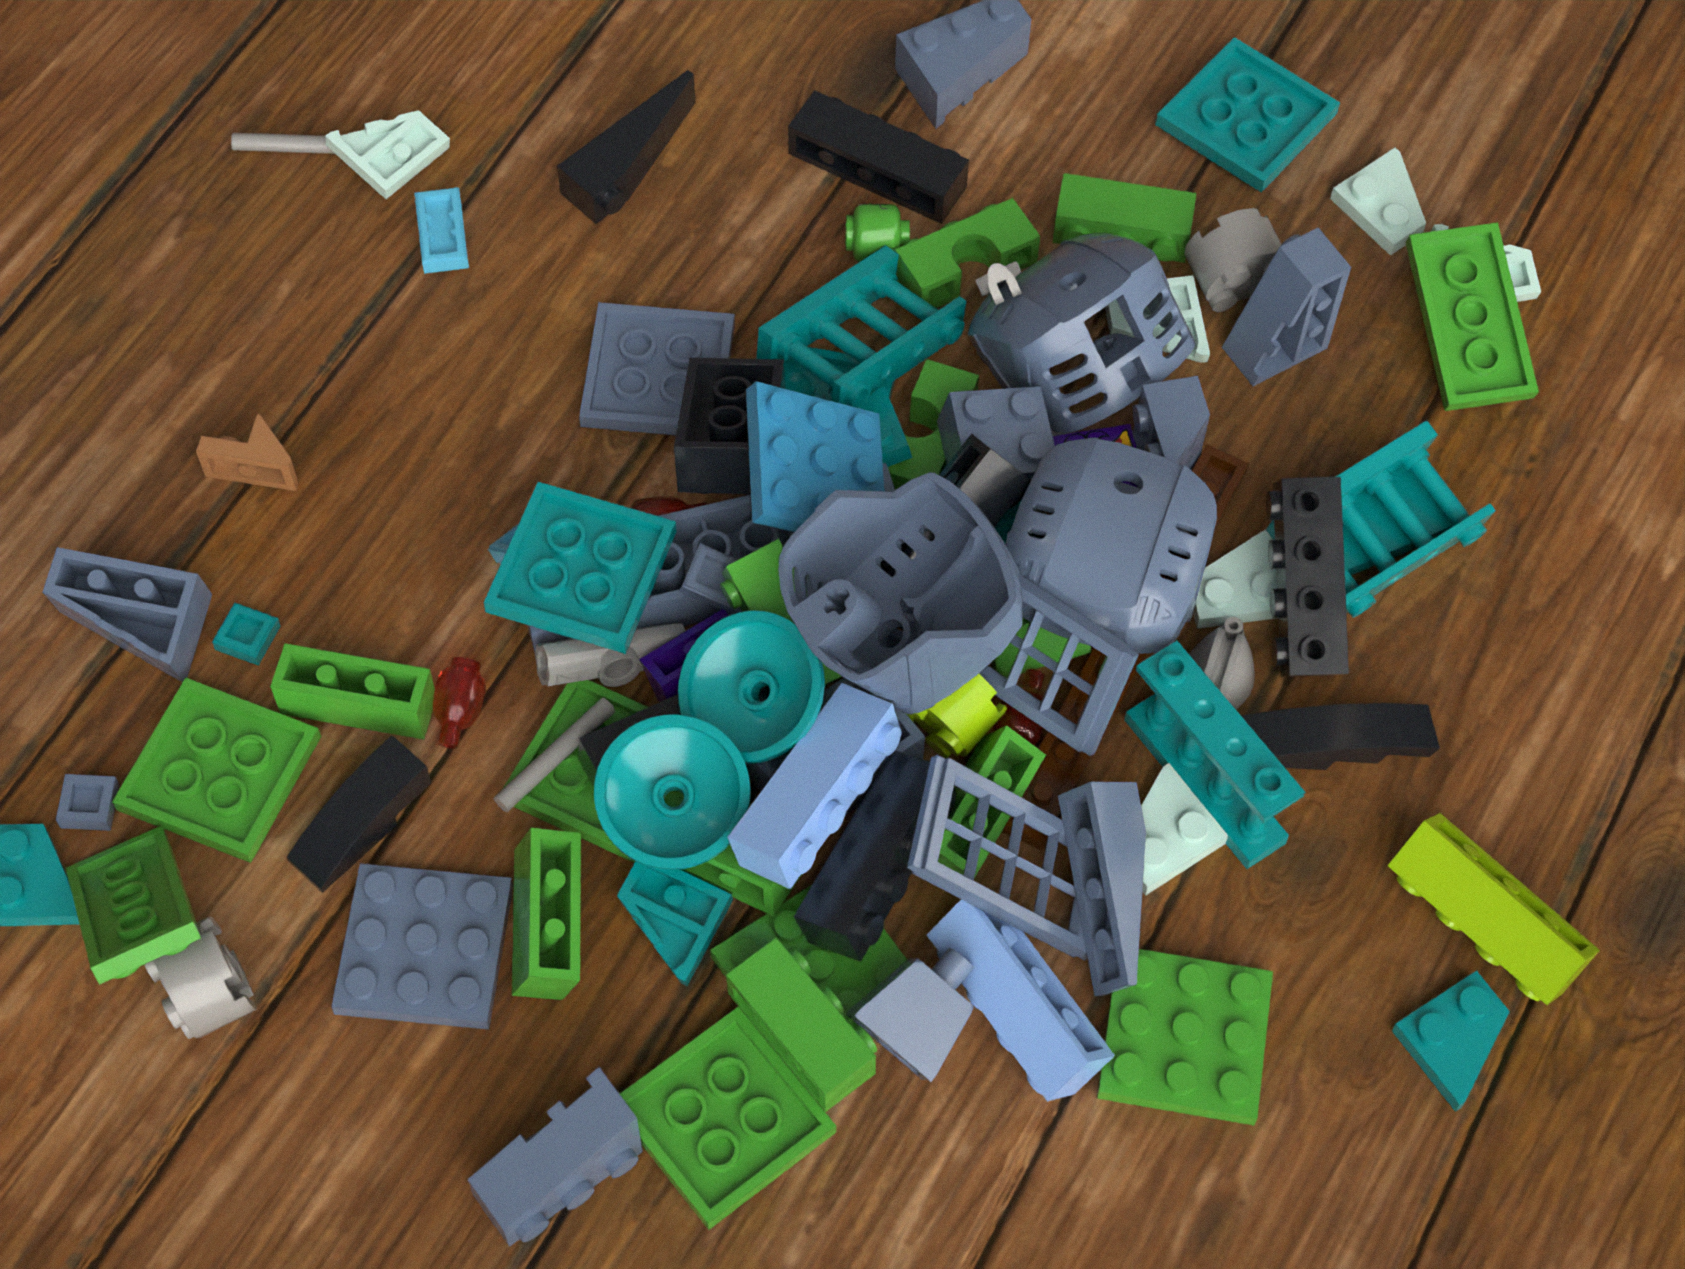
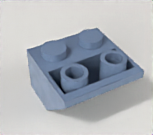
M1198 376L1143 384L1139 404L1133 405L1134 430H1132L1137 449L1166 457L1178 464L1187 466L1191 471L1201 455L1210 417Z

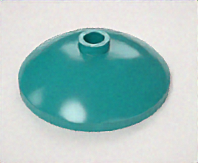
M745 611L727 616L710 626L696 640L685 658L678 685L681 715L698 718L721 730L738 748L745 764L772 760L791 750L813 726L819 714L824 696L825 678L823 664L811 652L798 628L790 620L765 611ZM764 686H769L770 694L768 698L760 702V690Z
M661 715L636 723L612 742L603 755L597 769L594 783V802L603 830L622 853L648 867L680 870L703 864L719 855L730 845L727 837L749 809L750 780L741 753L731 739L721 730L695 717ZM671 791H679L684 795L683 802L677 807H670L665 803V797Z

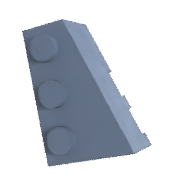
M983 0L896 34L895 70L935 129L945 122V116L959 104L965 106L971 101L973 93L987 81L993 83L1028 54L1031 18L1018 0Z
M1319 228L1302 236L1300 234L1293 235L1282 243L1222 346L1223 350L1252 386L1328 348L1351 266Z
M59 547L56 548L42 592L60 613L182 683L188 677L212 597L211 591L196 573Z
M600 1067L586 1078L592 1087L568 1108L562 1101H559L547 1111L552 1119L548 1125L528 1139H525L523 1135H519L467 1179L473 1196L509 1247L519 1239L522 1242L532 1240L549 1225L548 1219L565 1207L568 1210L577 1208L594 1193V1186L610 1175L612 1178L622 1176L638 1162V1155L643 1150L637 1117Z

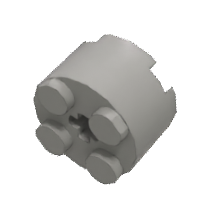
M1255 208L1237 210L1217 218L1220 227L1209 232L1203 238L1198 231L1186 244L1184 253L1205 298L1212 310L1216 312L1228 310L1237 301L1251 297L1274 255L1282 245L1268 216L1261 217L1258 209Z
M211 916L196 922L201 939L190 943L180 953L169 956L164 955L144 964L154 982L160 980L169 997L162 1000L167 1017L175 1029L182 1028L188 1039L193 1037L200 1039L257 1010L253 1000L249 999L254 994L234 950L229 951L225 944L220 946L216 936L222 933V929Z

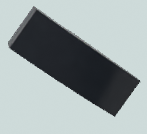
M391 735L351 774L323 806L288 854V862L323 893L397 826L395 816L431 784L427 766Z

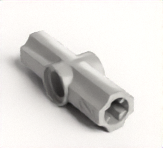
M676 622L636 628L626 654L573 638L539 643L536 645L535 650L537 675L541 684L547 686L599 678L605 686L618 687L632 681L640 671H644L639 660L640 658L686 630L682 623Z

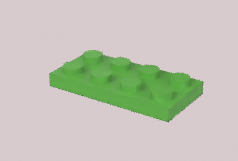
M1498 222L1409 235L1405 243L1444 411L1533 399L1539 393Z
M162 825L66 867L90 968L99 985L113 978L127 977L140 966L164 955L169 956L180 953L190 943L201 939L170 841Z

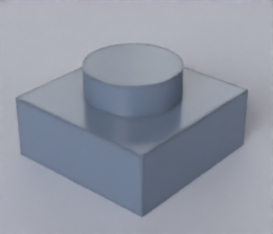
M65 774L56 815L59 827L64 829L111 831L115 812L112 801L120 787L116 777Z

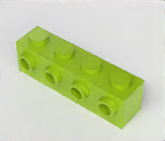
M1441 813L1424 820L1388 864V867L1398 875L1396 879L1406 891L1412 895L1424 897L1437 909L1435 911L1437 917L1446 926L1453 930L1464 932L1476 943L1475 949L1480 956L1493 965L1504 967L1516 978L1515 984L1520 991L1535 1001L1541 1000L1548 1005L1561 996L1600 951Z

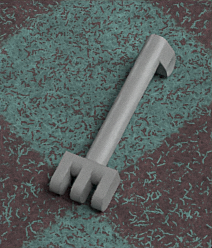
M1017 261L1006 266L995 263L989 267L988 274L975 279L982 297L991 293L995 305L1004 302L999 288L1006 283L1013 297L1022 294L1015 279L1021 273Z

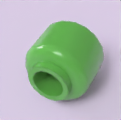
M859 204L855 207L853 215H846L845 249L846 251H852L855 260L861 262L885 245L895 251V249L900 248L910 239L909 220H901L900 211L893 204Z

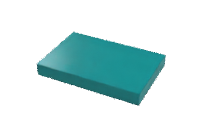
M1402 467L1391 474L1394 477L1391 483L1433 539L1453 527V524L1412 470L1407 472ZM1365 490L1354 497L1356 499L1354 506L1393 558L1416 548L1375 493L1370 495ZM1343 524L1344 566L1349 573L1353 575L1375 566Z

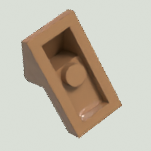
M259 413L256 416L248 443L228 436L220 438L201 436L196 453L205 477L292 491L297 490L299 483L292 460Z

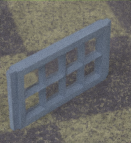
M1019 574L1022 601L1035 609L1024 638L1022 639L1015 635L1010 641L1019 650L1008 677L1006 678L990 666L985 667L979 674L997 692L995 696L1078 752L1083 751L1091 756L1095 754L1139 654L1132 650L1133 647ZM1044 616L1070 632L1058 662L1032 646ZM1080 639L1106 655L1094 685H1091L1067 669ZM1028 655L1053 671L1042 701L1016 684ZM1063 678L1089 695L1077 724L1051 708Z
M939 755L931 757L907 868L913 871L912 874L1071 957L1077 956L1082 960H1087L1075 886L1052 874L1058 843L1067 847L1063 821L950 758L944 759ZM954 786L979 799L972 831L947 818ZM989 805L1013 818L1007 850L983 837ZM1024 824L1047 836L1042 868L1018 856ZM945 829L970 842L963 875L938 862ZM980 848L1005 861L999 893L974 881ZM1015 867L1039 879L1033 912L1009 900ZM1050 885L1073 897L1068 930L1044 918Z

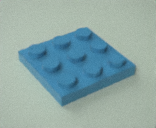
M757 381L746 389L752 523L795 532L815 512V508L835 490L884 491L879 413Z

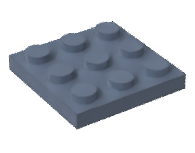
M598 302L579 414L580 427L676 435L689 358H730L735 328V314Z
M360 864L331 1006L334 1015L489 1029L513 892L512 878Z

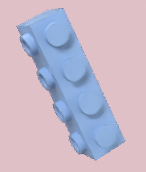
M841 683L818 714L809 732L798 741L727 837L740 867L788 889L792 888L801 874L806 873L812 867L817 851L827 837L840 828L845 812L858 794H863L868 789L876 769L886 756L891 755L896 750L902 731L892 703Z
M961 899L927 934L937 949L939 959L949 948H952L972 964L974 968L962 982L969 1001L974 1007L983 1012L996 1030V1036L1000 1044L1015 1056L1027 1073V1080L1031 1087L1043 1095L1047 1102L1074 1095L1115 1056L1023 931Z

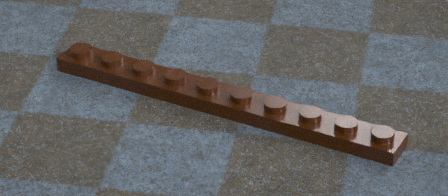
M1206 444L1192 472L1208 486L1214 495L1217 505L1215 533L1247 474L1249 463ZM1168 551L1170 554L1179 556L1184 559H1188L1184 555L1175 553L1173 551ZM1163 574L1160 575L1164 579L1173 582L1176 581L1173 577H1169ZM1094 648L1079 677L1094 685L1106 655ZM1149 653L1138 655L1099 745L1138 675L1136 666L1145 661ZM1073 685L1058 713L1077 724L1089 695ZM1048 731L1038 748L1046 756L1021 798L1060 818L1062 815L1058 795L1077 788L1095 754L1089 756L1083 751L1078 752ZM1011 816L1002 832L1010 835L1013 822ZM1024 824L1021 841L1043 851L1047 842V836Z

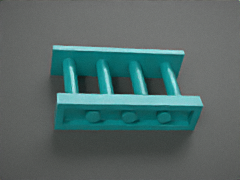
M885 245L760 326L756 359H784V361L793 359L833 388V402L861 408L867 402L870 395L878 388L886 387L945 345H951L960 338L965 328L963 320L967 301L959 296L938 310L897 282L896 273L899 254ZM887 296L922 322L907 331L870 304L879 298ZM857 317L891 341V343L876 352L839 325L849 318ZM825 338L860 364L844 374L807 346L817 339Z
M1427 420L1336 476L1341 477L1343 524L1380 572L1359 586L1345 567L1346 613L1349 612L1352 618L1362 614L1376 603L1374 595L1459 541L1463 547L1475 542L1487 532L1484 524L1496 511L1491 504H1488L1470 516L1428 460L1430 454L1427 449L1438 434ZM1402 467L1407 472L1412 470L1453 524V527L1433 539L1391 483L1394 478L1391 474ZM1365 490L1370 495L1375 493L1417 550L1396 562L1354 506L1356 503L1354 497ZM1274 520L1271 521L1266 529L1273 540H1275Z
M1177 640L1138 664L1136 671L1155 694L1126 712L1124 721L1162 767L1170 763L1180 778L1227 833L1226 845L1246 869H1249L1285 845L1289 834L1273 816L1304 797L1305 791Z

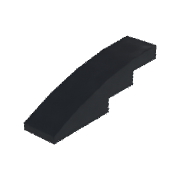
M1336 704L1241 715L1285 768L1326 770L1336 761L1378 764L1387 755L1430 757L1440 749L1430 709L1426 704Z

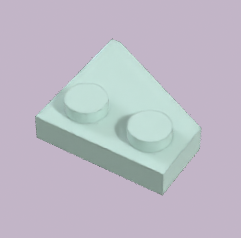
M1396 147L1335 186L1332 190L1330 199L1390 256L1406 246L1405 242L1409 235L1424 232L1426 221L1401 153Z

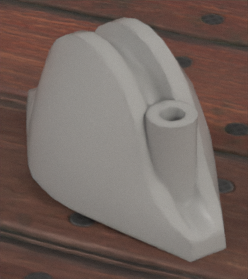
M1230 617L1225 620L1224 625L1204 637L1189 655L1237 710L1251 694L1255 681V671L1251 649L1243 630V623L1237 617Z

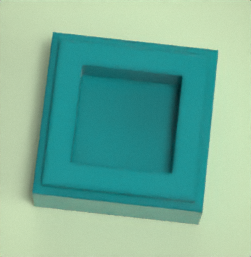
M234 602L212 644L216 651L259 666L281 625L277 617Z

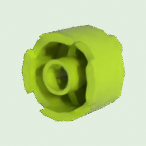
M978 674L954 693L936 703L935 706L920 713L906 715L912 722L915 721L929 734L925 741L939 755L944 758H948L951 754L966 757L1005 714L1007 708L1001 703L997 706L992 703L991 699L997 692Z

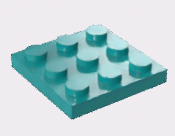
M1234 37L1157 114L1156 126L1262 193L1336 116L1340 102Z
M537 482L483 602L485 612L626 654L677 532L676 521Z

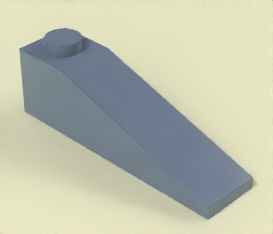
M1089 782L1058 795L1094 996H1104L1137 985L1146 829L1137 782Z

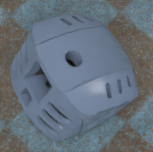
M1109 233L1079 235L1061 242L1059 247L1015 277L1022 294L1013 297L1006 283L999 288L1004 302L995 305L990 293L977 310L968 331V336L982 362L989 367L1003 389L1041 386L1051 430L1060 433L1075 432L1086 428L1123 409L1140 397L1143 384L1163 381L1181 365L1195 347V340L1172 295L1163 268L1154 251L1135 240ZM1116 299L1134 337L1114 333L1093 342L1084 321ZM1146 306L1152 313L1147 318L1143 315ZM1160 324L1165 330L1154 338L1153 329ZM1177 334L1181 337V340L1172 352L1164 357L1162 354L1164 346ZM1081 353L1085 357L1082 364L1067 372L1053 375L1049 371L1051 367ZM1089 373L1094 374V381L1080 390L1069 394H1062L1059 391L1060 387ZM1100 392L1104 394L1103 401L1088 410L1076 414L1069 410L1070 406Z
M1098 438L1073 440L1056 445L1038 463L1035 474L1020 503L1011 531L1007 534L1005 545L1010 551L1020 571V575L1133 647L1132 650L1139 654L1157 653L1172 644L1179 636L1185 623H1190L1215 529L1217 505L1214 495L1208 486L1185 465L1118 442L1100 440ZM1123 481L1132 482V483L1136 484L1137 487L1132 486V485H1128V484H1125V483H1122V482H1123ZM1032 533L1043 536L1044 538L1038 539L1032 537L1031 535ZM1168 551H1173L1175 553L1184 555L1188 559H1184L1179 556L1170 554ZM1163 574L1169 577H1173L1176 581L1173 582L1164 579L1160 575ZM1022 601L1023 618L1031 621L1035 609ZM1044 616L1041 628L1068 639L1070 635L1068 630ZM1081 639L1079 640V643L1089 645L1088 643L1084 642L1083 640H1081Z
M929 472L914 478L893 492L835 490L815 508V512L790 536L779 556L778 572L785 606L811 652L831 670L866 689L873 696L892 703L896 710L906 714L920 713L935 706L936 703L948 697L977 676L997 656L1002 654L1022 626L1023 606L1019 580L1020 571L1010 551L989 519L970 497L949 480L935 473ZM926 528L934 533L935 538L933 541L924 536ZM903 543H906L916 552L914 559H911L902 551L901 545ZM885 560L895 569L896 573L894 576H890L881 568V561ZM793 568H794V585H793V573H792V569H793ZM903 627L901 641L896 646L888 648L886 643L889 633L895 628Z

